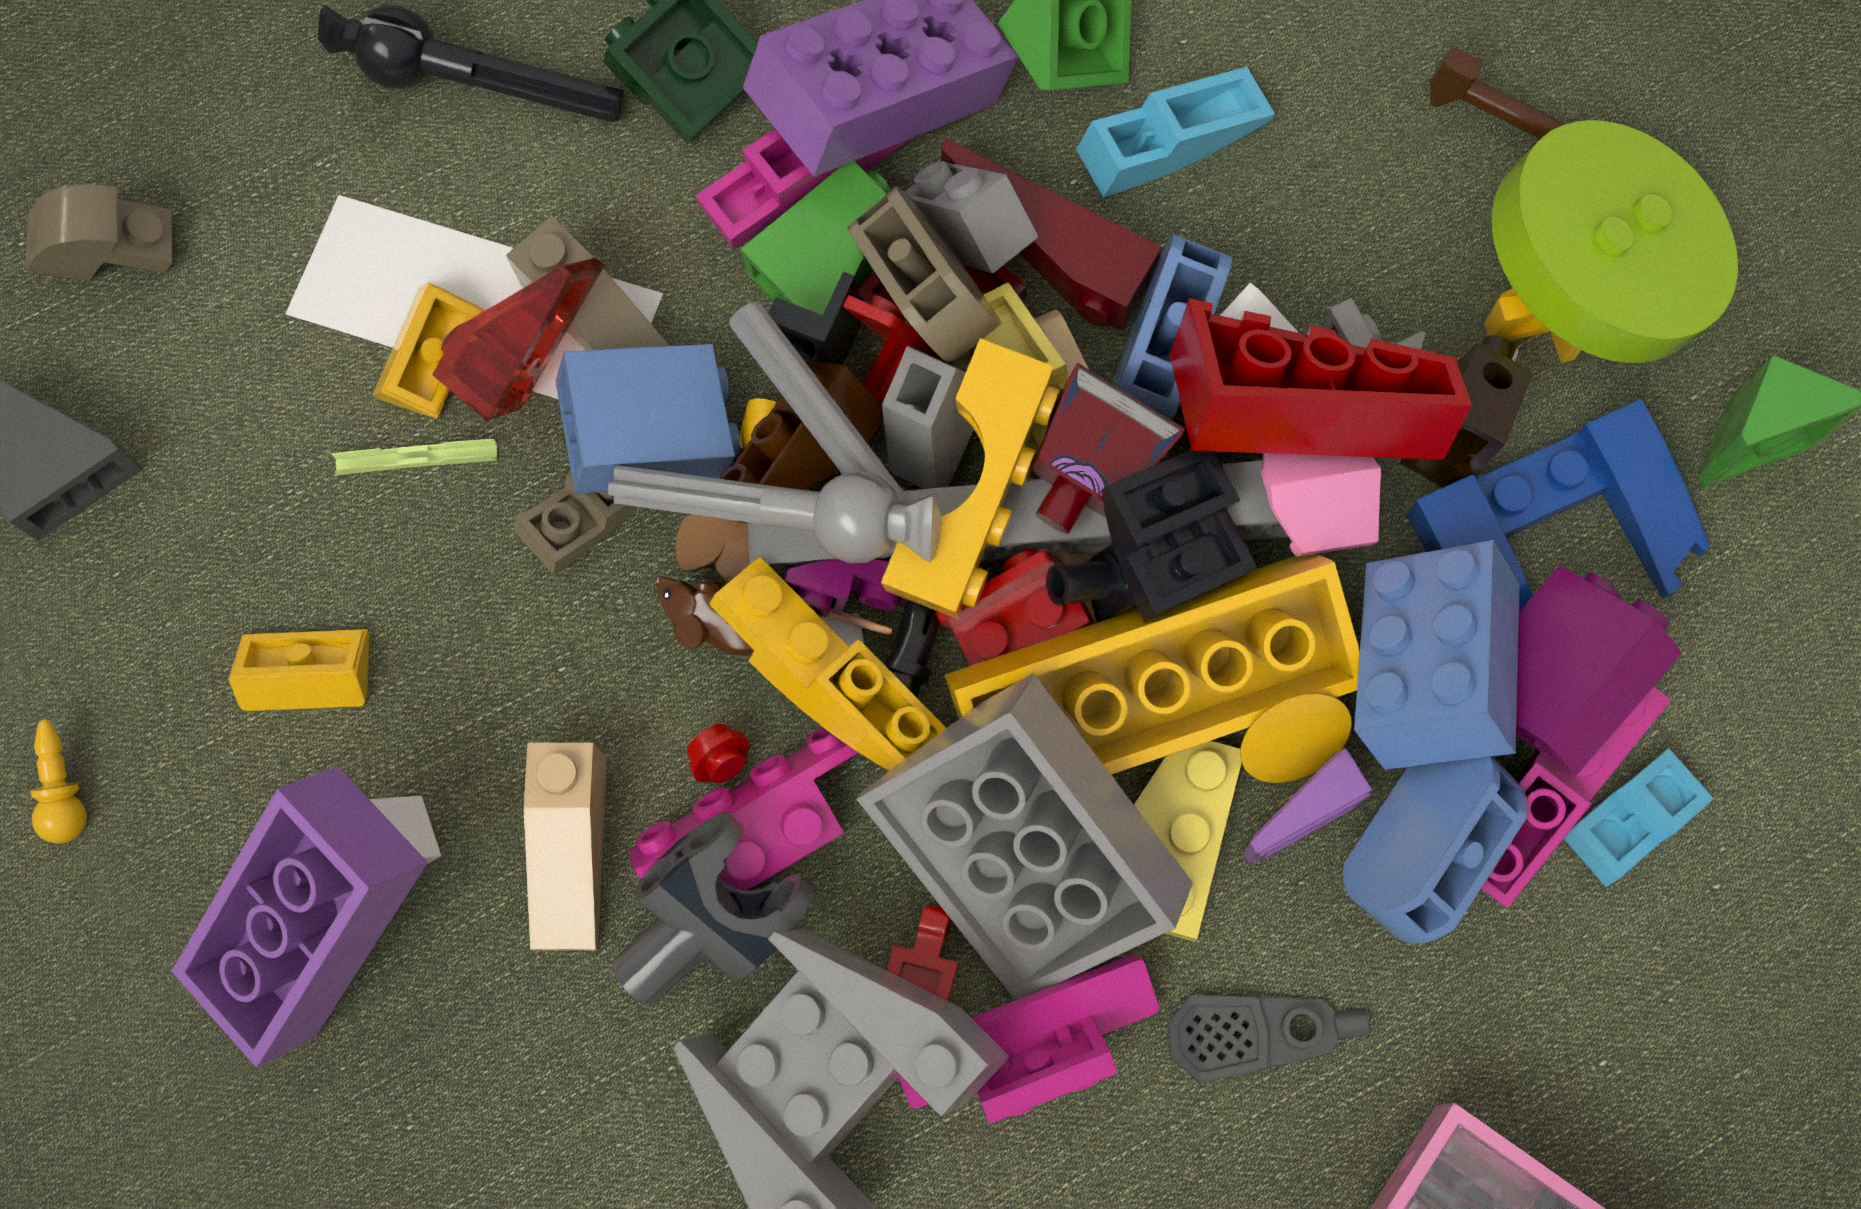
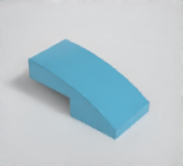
M1668 748L1582 817L1565 836L1564 840L1604 886L1607 887L1619 880L1658 844L1674 835L1714 798Z

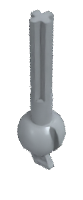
M620 465L614 468V480L608 483V495L614 496V504L813 531L822 549L833 558L849 564L870 562L884 555L894 542L905 544L924 560L931 562L935 557L942 526L936 493L908 505L899 504V498L889 483L882 477L865 471L843 473L825 484L821 492Z

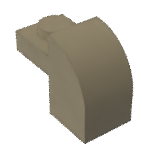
M82 184L57 188L39 197L27 215L26 271L90 281L103 262L165 273L172 265V209L118 199V187Z

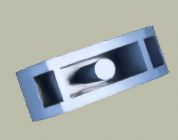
M1172 234L1159 258L1142 300L1112 384L1170 420L1173 419L1181 403L1171 364L1170 352L1189 298L1213 303L1211 314L1215 313L1230 272L1231 256L1179 235Z
M1492 756L1407 767L1344 862L1343 881L1348 895L1392 936L1401 941L1425 943L1439 939L1452 932L1528 817V800L1524 789Z

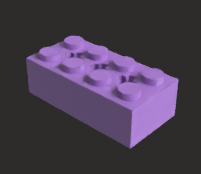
M862 0L760 35L743 89L813 177L996 105L1019 56L973 0Z
M339 767L277 788L171 972L251 1063L258 1068L317 1036L428 862Z

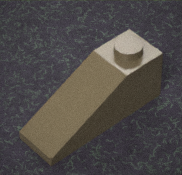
M553 216L548 218L506 254L523 288L585 350L670 346L596 259Z

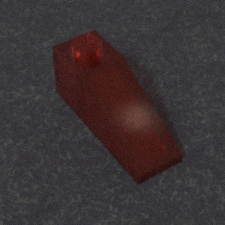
M597 258L562 265L474 318L456 326L442 343L441 351L444 354L432 375L486 422L521 410L605 265Z

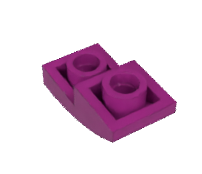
M835 559L813 562L788 569L785 582L819 617H827L829 612L841 615L849 593L860 595V601L863 604L885 611H893L897 609V606L904 607L905 603H911L910 600L885 591L881 581L889 561L874 559L867 563L849 564Z

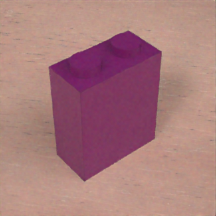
M1559 565L1519 611L1516 736L1577 776L1680 657L1682 652L1665 631L1670 622L1656 608L1641 599H1636L1630 605L1621 600L1620 593L1600 576L1589 572L1585 578H1582Z

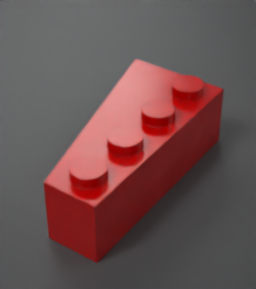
M1189 298L1170 352V359L1192 451L1444 460L1472 406L1455 357L1371 339L1366 348L1351 345L1343 338L1337 336L1335 330L1310 325L1307 335L1270 327L1271 316L1244 311L1242 319L1238 320L1211 314L1213 303Z

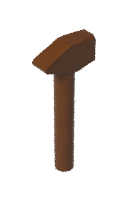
M1457 48L1450 49L1443 56L1430 81L1431 105L1435 107L1460 99L1539 139L1553 129L1565 124L1477 80L1482 68L1481 61Z

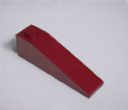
M946 139L941 147V161L1007 175L1038 235V238L1020 251L1019 254L1068 304L1074 306L1077 313L1086 321L1101 327L1109 324L1123 331L1147 290L1159 261L1162 247Z

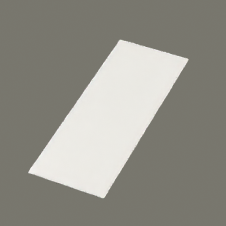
M338 195L286 311V315L393 348L418 289L427 282H430L484 309L459 369L558 399L555 381L564 351L585 350L520 284L506 257V254L513 249L512 247ZM612 278L648 321L652 323L663 293Z

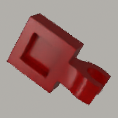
M925 904L913 950L893 945L887 971L950 1001L959 963L941 958L952 922L943 909Z

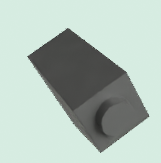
M0 380V508L10 523L37 541L142 471L138 462L109 438Z

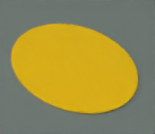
M1320 693L1302 694L1275 704L1261 714L1247 730L1240 749L1242 765L1251 776L1269 783L1291 782L1317 772L1336 752L1342 750L1348 740L1352 724L1348 708L1339 699Z

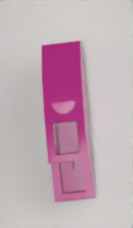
M774 129L742 150L745 162L695 196L701 210L731 248L735 250L768 227L839 167L813 177L778 131ZM911 139L855 160V162L864 171H867Z
M1653 687L1577 776L1540 751H1536L1515 778L1526 794L1528 817L1482 886V890L1505 908L1511 905L1590 807V800L1669 704L1670 698Z

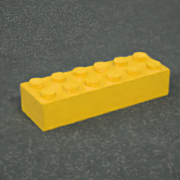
M1319 554L1300 557L1294 556L1255 569L1235 581L1146 622L1143 621L1137 609L962 668L944 676L959 720L982 702L1034 673L1112 775L1249 728L1266 710L1288 698L1309 693L1326 694L1336 698L1356 691L1360 650L1335 562Z

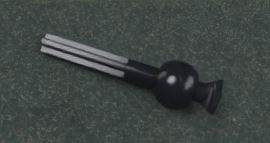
M323 5L319 13L318 40L329 53L346 51L355 54L356 63L364 75L381 86L405 89L418 84L425 74L613 123L619 120L624 90L433 39V33L428 23L419 14L403 6L383 5L370 10L362 21L352 18L347 20L326 5Z

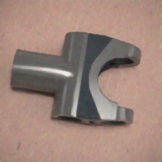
M723 812L711 817L679 839L646 871L635 889V900L658 919L613 960L612 969L622 987L633 998L643 1004H654L704 957L732 981L744 979L777 950L768 940L775 931L794 930L810 906L814 888L800 874H792L780 883L774 881L765 888L752 891L736 889L722 879L719 874L726 866L724 860L737 846L744 830L743 825L730 813Z

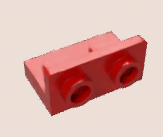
M1028 549L1020 552L1003 564L1002 567L1005 572L985 583L975 608L963 605L958 619L938 611L935 613L942 626L952 629L970 666L1096 624L1085 602L1067 603L1063 606H1057L1050 600L1046 588V575L1050 566H1054L1055 563H1064L1061 557L1047 550L1038 552L1037 549Z

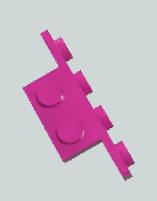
M823 727L818 728L807 738V745L787 757L775 755L765 759L750 772L751 778L729 791L727 788H719L707 793L694 804L693 812L672 824L669 821H663L646 829L636 839L637 845L628 850L634 871L641 880L646 871L679 839L706 820L724 812L730 813L743 825L744 830L739 843L724 860L726 866L719 875L726 883L736 889H751L844 833L814 779L858 754V752Z
M1134 953L972 1017L1010 1056L977 1093L989 1124L1007 1117L1022 1115L1034 1106L1072 1091L1085 1090L1097 1081L1117 1074L1111 1052L1102 1035L1154 1015L1159 1011V1005L1145 962L1139 954ZM901 1075L898 1077L911 1108L917 1109L928 1104Z

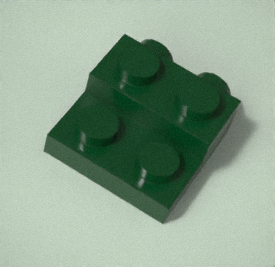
M647 0L651 9L637 22L630 16H627L605 37L604 41L609 47L606 49L603 62L643 105L649 102L676 133L689 144L745 92L743 85L758 42L719 0Z

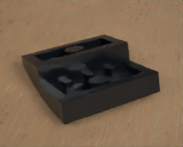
M1190 450L1113 482L1101 490L1104 512L1113 547L1124 579L1144 622L1235 581L1258 568L1227 510L1238 503L1240 499L1215 451Z

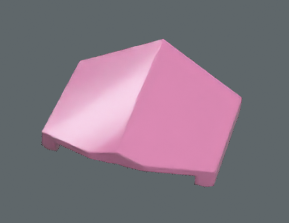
M1263 453L1261 475L1269 505L1291 539L1290 549L1296 557L1370 546L1378 542L1381 467L1373 457Z

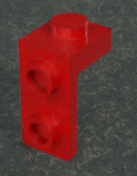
M850 295L847 296L842 307L886 340L863 384L882 406L907 346L940 359L942 358L918 334L896 304L877 295H874L870 304Z

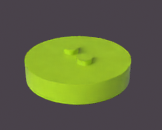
M1599 120L1576 121L1564 124L1544 135L1507 172L1498 187L1492 209V233L1498 259L1507 279L1521 301L1544 326L1567 343L1586 353L1622 363H1645L1665 358L1677 352L1716 322L1732 300L1738 278V257L1734 235L1722 206L1707 183L1693 167L1671 148L1644 132L1622 124Z

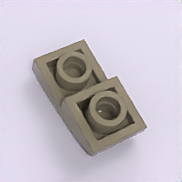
M569 472L566 474L565 487L515 519L514 532L554 575L591 549L639 507L614 504V496H609L608 492L575 494L572 475Z

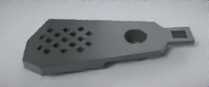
M1189 995L1167 1024L1171 1059L1199 1084L1330 1054L1338 1039L1369 1036L1370 1032L1368 1015L1365 1009L1335 1012L1324 999ZM1233 1012L1238 1015L1236 1020L1231 1017ZM1214 1014L1219 1017L1217 1022L1212 1019ZM1195 1016L1201 1019L1198 1024L1193 1020ZM1295 1016H1305L1312 1022L1313 1035L1308 1041H1299L1292 1036L1290 1022ZM1243 1021L1249 1024L1247 1028L1241 1025ZM1225 1022L1230 1026L1228 1030L1222 1027ZM1206 1024L1211 1027L1209 1032L1203 1029ZM1188 1026L1193 1030L1190 1034L1186 1031ZM1236 1031L1241 1035L1238 1039L1233 1036ZM1217 1033L1222 1036L1219 1041L1214 1038ZM1198 1035L1203 1038L1201 1043L1196 1040ZM1246 1040L1252 1043L1249 1048L1244 1045ZM1227 1042L1233 1045L1230 1050L1225 1047ZM1208 1044L1214 1047L1211 1052L1206 1048ZM1190 1046L1195 1049L1193 1053L1188 1050ZM1238 1051L1243 1053L1241 1058L1235 1055ZM1219 1053L1224 1055L1222 1060L1217 1057ZM1201 1054L1206 1058L1203 1062L1198 1059Z

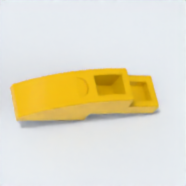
M760 556L715 593L709 603L754 650L748 661L768 681L824 729L879 766L889 771L947 729L859 639L849 647Z

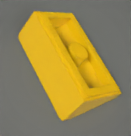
M430 282L421 286L415 295L375 387L373 396L393 405L437 419L484 309Z
M368 630L243 634L228 678L239 707L244 711L363 706L368 690L370 637Z

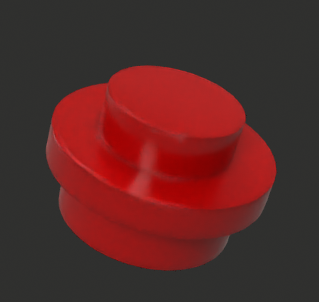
M727 724L713 725L699 733L687 748V757L690 760L689 770L694 778L701 783L726 782L743 769L746 763L745 758L750 749V743L742 732L732 730Z

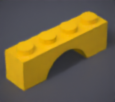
M979 339L955 400L957 412L972 426L984 448L985 462L981 478L973 493L963 504L952 512L941 516L942 526L935 557L931 562L924 560L905 544H896L881 581L885 591L956 619L959 618L963 605L975 608L988 576V571L979 568L987 545L991 544L999 547L1004 538L1013 510L1007 509L1003 505L1012 483L1024 486L1037 450L1027 445L1036 423L1048 426L1061 393L1060 389L1051 386L1053 383L1054 366L987 340Z

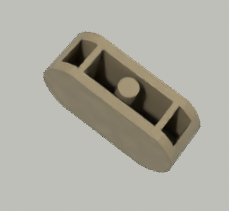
M898 186L890 190L847 227L854 241L902 314L925 342L948 364L952 365L974 347L980 338L984 339L1002 324L994 309L940 232L914 201Z

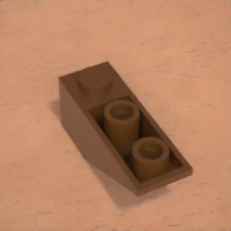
M806 360L805 363L868 444L884 420L881 404L845 365ZM781 396L768 416L764 417L754 427L751 440L734 464L726 469L718 479L806 490L835 474L839 469L785 398Z

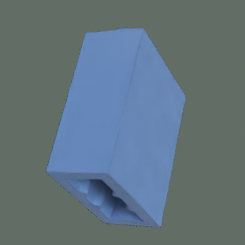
M713 344L564 351L555 382L575 494L608 492V483L614 480V468L618 465L717 478L730 467L733 460L739 457V431L735 422L728 423L725 409L729 395L728 377L724 367H717Z

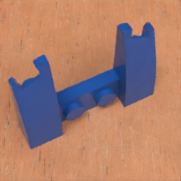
M1642 399L1590 421L1578 433L1483 476L1475 478L1472 474L1423 496L1415 501L1407 513V517L1426 552L1494 540L1519 582V611L1532 598L1533 593L1507 537L1600 495L1604 496L1662 599L1671 596L1682 584V581L1673 572L1690 549L1698 556H1701L1709 548V543L1684 480L1665 440Z

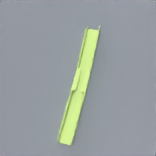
M495 439L453 441L435 445L332 453V456L336 459L335 474L345 475L400 468L497 461V442Z

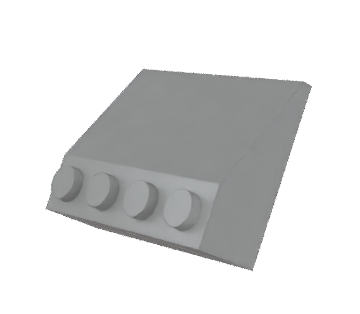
M1034 673L979 704L863 790L856 799L1014 1000L1056 985L1175 929L1193 884Z

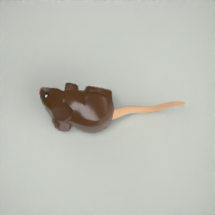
M665 576L657 578L656 586L660 603L665 613L673 622L676 639L682 646L695 649L699 648L705 641L728 654L748 655L754 652L709 605L715 593L722 588L721 582L701 578L696 589L686 582ZM843 611L841 615L829 612V616L820 617L821 619L848 622L883 634L892 633V628Z

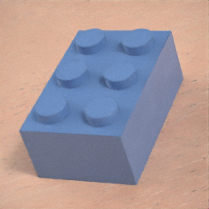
M1494 540L1366 563L1354 731L1384 770L1516 753L1519 582Z

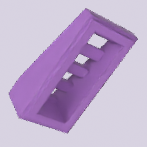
M1344 748L1340 752H1336L1252 837L1243 852L1249 864L1253 863L1255 865L1358 808L1370 796L1372 789L1347 749Z

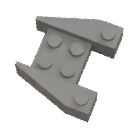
M805 929L775 931L768 940L798 969V972L729 1050L713 1034L680 1040L673 1049L749 1209H873L875 1207L873 1203L828 1156L901 1075L942 1117L965 1107L1010 1056L961 1007Z

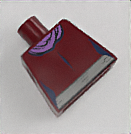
M1077 363L1064 384L1031 468V471L1036 476L1052 485L1035 515L1050 527L1064 534L1071 532L1086 506L1106 517L1101 490L1113 482L1156 465L1181 437L1185 428Z

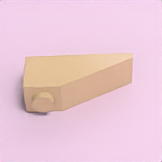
M527 743L524 828L530 949L533 951H598L607 757L594 743Z

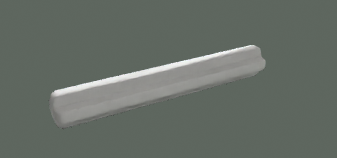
M750 302L736 311L729 320L730 327L842 474L865 471L882 477L894 488L899 498V504H907L908 498L764 307L758 302Z

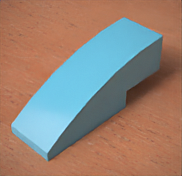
M1248 67L1152 92L1147 97L1142 108L1094 120L1090 123L1076 151L1102 197L1105 198L1138 187L1197 162L1269 123L1275 116V113Z

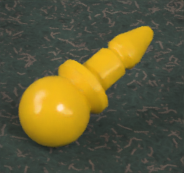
M43 719L38 723L34 743L35 754L39 757L37 760L39 781L43 783V786L30 790L31 797L38 801L32 813V826L36 834L49 843L63 844L74 840L82 833L87 823V812L83 803L74 796L80 789L79 782H65L67 773L65 760L61 755L63 750L62 741L53 724L49 720Z

